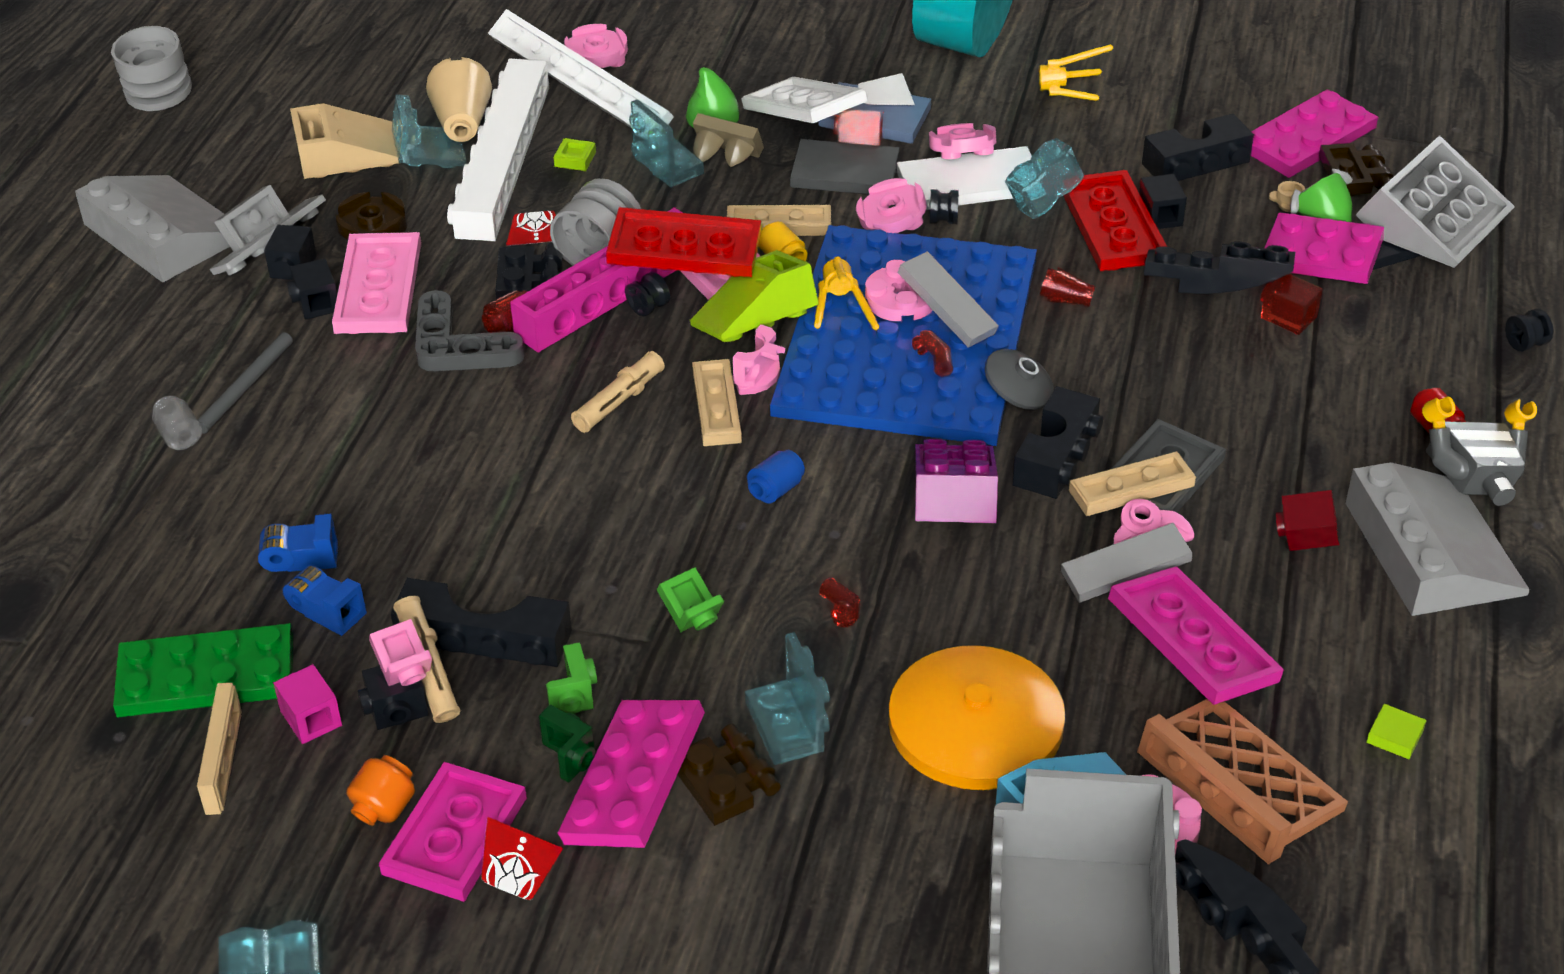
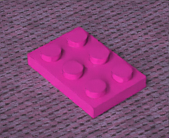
M1279 212L1265 249L1271 245L1286 247L1288 251L1296 252L1294 269L1291 273L1368 284L1384 239V227Z
M444 762L379 862L381 875L465 902L482 874L487 817L510 826L527 799L525 787Z

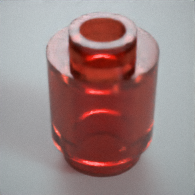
M514 290L486 304L482 315V322L489 333L514 332L510 302L528 291L522 290L519 292Z

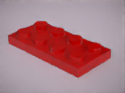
M1127 170L1061 178L1060 190L1100 271L1145 266L1149 249L1155 250L1157 247H1167Z
M619 207L606 251L607 264L627 267L636 266L660 270L668 269L722 274L734 277H752L761 235V220Z

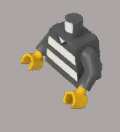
M1447 396L1440 400L1435 398L1428 401L1422 408V413L1427 421L1433 423V429H1429L1430 444L1426 452L1431 457L1434 466L1442 471L1456 489L1463 494L1489 495L1492 502L1497 506L1511 502L1516 495L1513 486L1523 476L1525 470L1528 431L1524 430L1526 421L1534 418L1537 414L1535 402L1530 401L1525 404L1522 411L1520 410V399L1506 407L1504 412L1505 418L1512 424V429H1509L1506 423L1446 422L1444 419L1455 413L1453 399Z

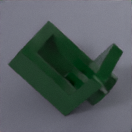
M550 704L539 715L542 743L558 753L560 778L569 783L580 771L583 772L589 768L595 756L592 726L582 722L575 714L565 713Z

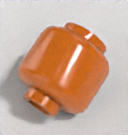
M383 755L381 759H368L346 790L349 800L354 805L351 813L371 826L377 820L383 823L394 822L415 793V786L411 780L413 776L411 770L400 761L388 755Z

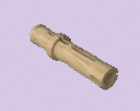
M648 351L631 367L621 369L614 381L571 414V420L575 427L583 433L589 432L593 426L610 412L614 411L631 395L636 396L640 394L645 388L644 385L664 370L665 365L662 358L654 351Z
M407 596L395 602L393 608L400 623L412 620L424 650H429L432 663L430 671L426 672V676L421 682L433 714V720L436 723L452 720L460 714L461 710L456 703L435 642L438 640L436 632L428 626L420 604V598L418 596Z

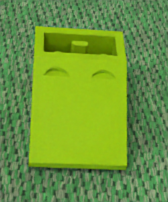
M778 250L757 257L752 277L731 276L690 320L691 326L723 342H731L740 339L743 336L742 333L757 329L760 324L772 327L775 325L776 320L784 317L795 318L806 314V309L819 305L811 265L806 261Z

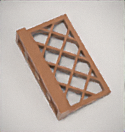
M1205 699L1168 719L1157 714L1146 721L1137 753L1177 787L1197 800L1206 812L1267 864L1280 858L1287 844L1345 811L1348 803L1346 799L1225 701L1213 705L1208 699ZM1214 712L1227 725L1205 722L1204 716ZM1181 731L1197 733V741L1190 740ZM1205 735L1228 739V746L1205 743ZM1236 740L1252 743L1259 749V752L1237 748ZM1212 757L1229 760V768L1223 767ZM1238 762L1260 765L1261 774L1238 770ZM1269 767L1285 770L1292 776V779L1271 776ZM1245 785L1262 787V796L1256 795ZM1271 789L1293 793L1294 801L1272 798ZM1303 795L1318 797L1326 805L1322 807L1305 804L1303 802ZM1279 813L1295 815L1296 822L1291 824Z

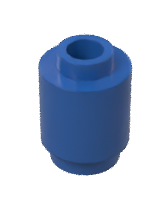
M791 450L775 452L748 472L747 482L750 493L764 503L775 502L800 483L801 477L805 472L803 461Z

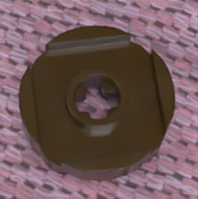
M370 192L352 195L338 206L339 214L336 215L338 231L346 239H349V234L403 233L407 229L404 203L397 196L387 192H381L382 197H370Z

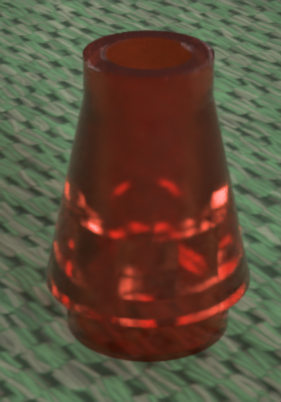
M1059 267L1057 270L1048 268L1040 296L1048 298L1047 302L1079 304L1089 307L1096 286L1084 282Z

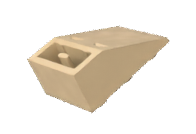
M324 103L290 109L304 179L313 177L323 178L327 175L344 172L355 173L362 169L390 167L394 164L404 163L396 127L392 121Z

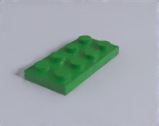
M291 624L119 643L113 703L116 716L126 717L213 706L217 683H233L239 703L277 699L273 682L293 673V633Z

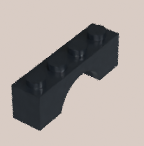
M413 578L406 579L397 599L398 601L407 596H418L421 600L420 604L428 626L436 632L438 639L435 642L436 648L450 652H461L495 659L526 662L533 665L558 667L564 653L563 646L567 645L572 632L568 601L527 596L522 602L509 610L495 614H477L460 608L452 601L447 583ZM393 608L391 619L392 624L396 625L400 622Z

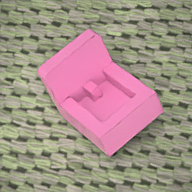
M411 619L370 634L369 641L388 686L399 682L402 686L414 684L425 678L426 672L430 671L432 663L429 650H424Z

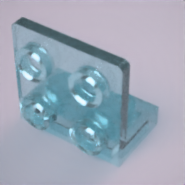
M395 95L392 134L398 162L409 166L428 164L439 165L443 168L464 167L466 156L462 142L450 139L442 127L417 125V109L412 108L409 95Z
M638 99L631 101L629 122L633 132L631 150L635 159L643 163L652 171L655 177L660 178L670 188L704 174V163L673 137V129Z
M795 632L785 634L786 680L745 691L746 705L774 765L823 752L824 733L829 731V721L824 709V703L830 700L826 681L822 676H816L811 651L807 645L801 646Z

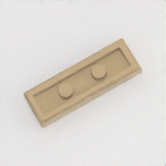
M729 205L727 207V217L761 220V230L768 224L780 221L797 236H825L828 226L831 225V205Z
M730 360L692 362L703 446L742 443Z
M1176 451L1070 480L1069 492L1084 514L1090 516L1122 507L1134 499L1148 500L1194 487L1196 476Z
M217 683L197 783L205 815L221 814L224 811L242 714L233 683Z

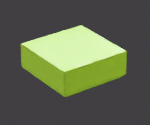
M563 139L553 157L554 167L586 171L596 154L595 143Z
M1384 704L1369 732L1367 743L1410 759L1424 731L1427 720Z

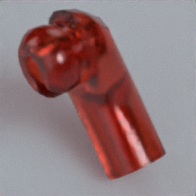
M931 330L920 331V335L913 337L912 346L914 350L918 349L919 355H924L928 351L932 354L934 371L938 376H948L952 373V354L948 344Z
M827 578L820 586L819 593L834 604V609H831V617L834 623L841 628L853 626L859 619V596L835 579Z

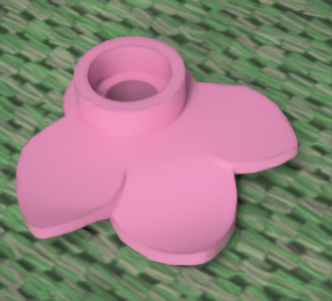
M1134 499L1126 503L1121 511L1120 520L1122 526L1115 533L1113 542L1116 544L1171 523L1175 524L1185 542L1194 539V531L1190 523L1177 512L1159 510L1153 502L1146 499ZM1135 514H1143L1148 518L1139 519L1135 516Z

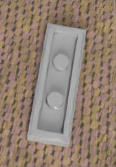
M928 251L900 265L897 273L968 348L996 333L999 325Z
M1171 523L1062 563L1061 573L1080 603L1110 592L1113 585L1191 562L1192 551L1175 524Z

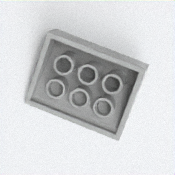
M1439 135L1388 181L1359 210L1356 216L1365 224L1384 227L1383 241L1455 268L1515 206Z
M169 175L104 176L100 179L92 180L87 185L75 190L84 225L161 282L173 278L230 247L214 223L224 213Z
M1392 462L1353 468L1345 504L1411 616L1522 597L1529 594L1530 589L1469 495L1459 492L1446 476Z

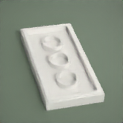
M794 76L741 98L743 108L746 110L809 123H815L867 102L866 92L861 88Z
M1027 146L994 150L989 155L961 154L962 157L957 159L936 157L897 162L898 177L906 179L909 185L915 186L916 182L921 186L927 203L926 210L930 209L931 189H938L941 193L959 190L958 206L1045 194L1046 184Z

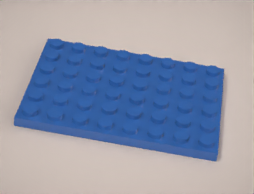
M829 225L813 272L817 298L819 295L818 283L824 280L823 267L828 261L837 256L849 263L853 278L858 280L859 288L865 297L866 280L875 271L885 268L887 262L891 260H903L906 262L928 251L999 326L994 335L969 348L934 311L917 320H914V315L902 316V322L885 320L874 314L879 324V329L874 330L852 291L842 296L829 292L827 293L824 315L819 329L814 327L817 305L806 309L807 313L798 318L770 404V416L962 442L966 440L985 441L986 445L997 446L1006 400L999 396L989 384L985 375V362L996 350H1017L1037 249L1021 246L994 245L987 242L960 241L952 238L926 237L917 234L886 233L883 230L850 228L844 225Z

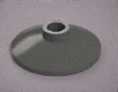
M1000 349L994 351L985 362V375L991 387L1004 400L1017 407L1029 410L1041 409L1054 391L1053 382L1044 367L1025 353L1013 349Z

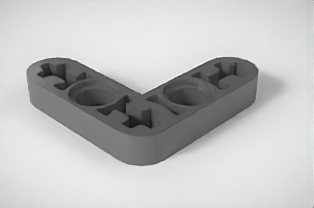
M434 290L424 293L419 298L415 349L418 366L426 371L502 368L515 366L523 361L525 356L522 337L514 332L452 335L453 310L450 295L443 291ZM433 308H438V313H432ZM434 328L442 329L438 332H426ZM470 349L479 350L471 354L462 353L463 351Z

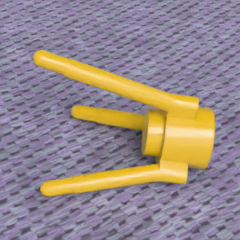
M1110 44L1061 59L1048 60V65H1039L1040 91L1049 90V96L1061 95L1084 100H1099V96L1096 94L1060 88V86H1066L1067 78L1100 75L1102 73L1101 69L1066 71V67L1060 66L1112 51L1113 46Z
M839 256L828 261L822 270L824 280L818 283L819 305L816 307L814 327L816 329L821 327L827 293L830 292L834 295L842 296L852 291L868 322L874 330H878L879 324L859 288L858 280L853 278L849 263Z

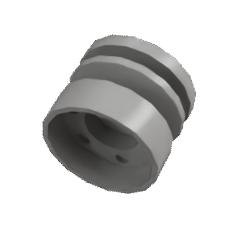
M143 26L126 32L113 43L111 55L120 76V83L123 87L125 98L132 107L144 111H160L174 107L185 100L190 94L192 88L191 78L184 62L180 40L174 31L161 26Z
M596 178L585 183L551 222L550 236L554 247L561 253L562 258L573 266L608 246L618 208L641 209L633 194L621 184L609 179Z

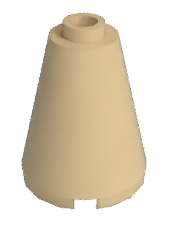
M462 57V60L451 61V58L444 59L432 68L427 77V95L445 134L454 141L465 142L472 139L477 133L491 98L492 83L488 71L480 63Z

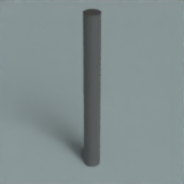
M282 332L195 422L196 429L201 433H207L293 343L292 337Z

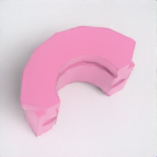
M760 324L756 329L754 352H737L733 356V380L740 395L756 394L767 390L779 378L780 363L778 354L785 353V348L773 344L776 340V333L770 327Z

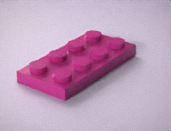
M1327 89L1251 131L1254 134L1251 156L1290 178L1320 161L1319 152L1321 145L1353 142L1377 127L1378 116L1365 110L1364 107L1344 99L1338 93Z
M1177 566L1111 586L1108 599L1213 705L1280 682L1284 669Z
M621 700L558 831V835L564 845L645 848L705 714L699 700Z

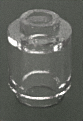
M166 396L155 403L152 421L168 447L175 450H183L193 446L199 440L202 434V427L184 400L175 396Z

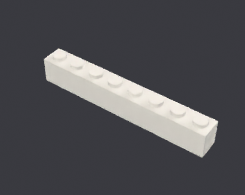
M508 59L505 70L500 71L499 86L497 89H493L491 107H486L484 125H480L478 128V141L471 146L470 162L464 165L462 183H458L456 186L454 204H449L447 219L448 223L453 225L455 239L496 241L549 90L547 61Z

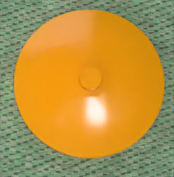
M957 646L931 653L916 661L900 676L890 696L889 729L893 742L900 754L911 766L925 776L957 788L971 790L997 789L998 778L1034 760L1054 758L1063 738L1065 708L1060 692L1054 682L1042 669L1031 661L1003 649L987 646Z

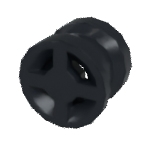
M931 189L930 224H937L940 220L948 221L950 224H957L959 190L941 193L938 189Z
M651 271L645 274L641 282L634 281L625 288L627 302L639 316H647L653 312L655 306L661 307L670 301L669 287L665 280L656 272Z
M1542 309L1530 310L1525 316L1522 314L1511 316L1505 324L1508 342L1517 351L1529 350L1534 344L1536 346L1545 345L1553 338L1554 329L1549 315Z

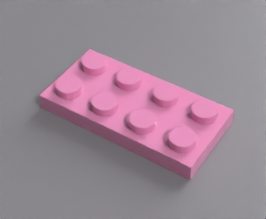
M420 232L349 234L332 319L334 334L407 332L421 249Z

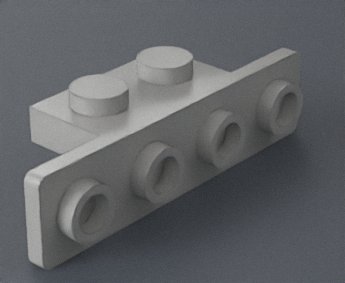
M271 185L262 187L214 221L233 252L211 267L210 271L213 275L225 271L228 275H232L247 265L244 259L250 255L256 257L265 252L264 249L277 224L293 226L298 220L301 222L307 221L319 213L316 207L326 201L325 197L321 194L306 199L287 212Z

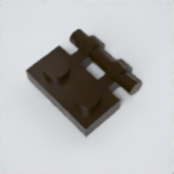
M1354 143L1321 145L1319 158L1328 176L1332 174V169H1337L1348 173L1353 179L1350 184L1346 185L1350 196L1371 193L1373 185L1381 189L1394 177L1391 170L1384 166L1385 159L1381 151L1376 150L1373 145H1366L1362 150L1358 151Z
M729 724L722 729L721 736L726 741V744L717 748L710 737L691 744L677 774L714 826L754 808V796L751 792L761 788L765 795L773 796L781 788L780 783L775 778L776 772L767 759L759 757L754 750L755 743L746 732H740L734 724ZM741 761L747 770L737 774L731 765Z

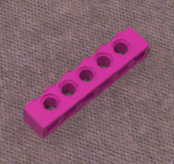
M672 208L671 210L667 211L682 213L676 208ZM608 246L512 300L510 304L514 333L522 337L523 343L536 352H540L626 301L625 288L628 284L634 281L641 282L642 277L651 271L665 278L676 270L607 264L606 251Z

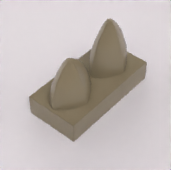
M697 113L693 122L696 132L693 154L698 165L710 159L720 148L725 149V159L730 167L742 163L749 156L759 158L764 148L758 128Z

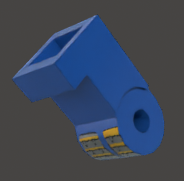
M332 514L315 515L314 524L290 527L284 524L268 525L260 533L258 562L260 566L268 571H302L310 565L319 569L337 568L338 540Z
M312 565L303 569L283 587V595L293 609L341 636L367 614L360 583L349 578L343 582L337 581L327 576L318 567ZM341 608L349 610L348 615L344 618L341 615Z

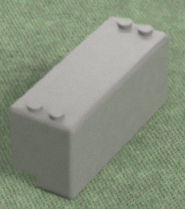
M1026 768L1023 803L1001 802L994 808L990 854L987 974H1180L1175 839H1178L1179 810H1173L1172 783L1169 779L1164 777Z

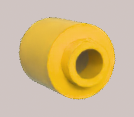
M773 222L761 230L758 247L762 252L768 254L778 250L806 261L808 252L805 249L804 242L783 222Z

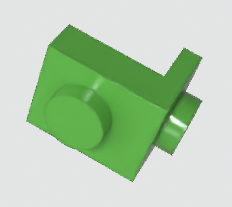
M696 567L660 583L657 588V592L680 632L693 626L696 630H701L711 625L718 619L717 613L724 603L720 594L712 597Z
M580 642L565 645L563 650L567 678L550 681L546 684L548 704L565 713L570 712L573 714L594 709L591 684L597 683V675L593 659L584 658Z

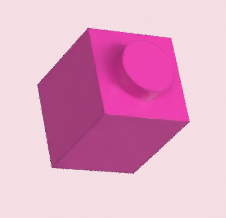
M314 664L273 682L280 712L302 744L342 726L336 696Z

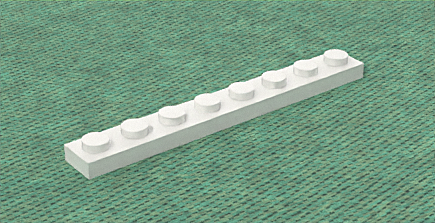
M507 9L487 33L495 41L523 59L547 61L549 76L653 143L674 118L662 106Z

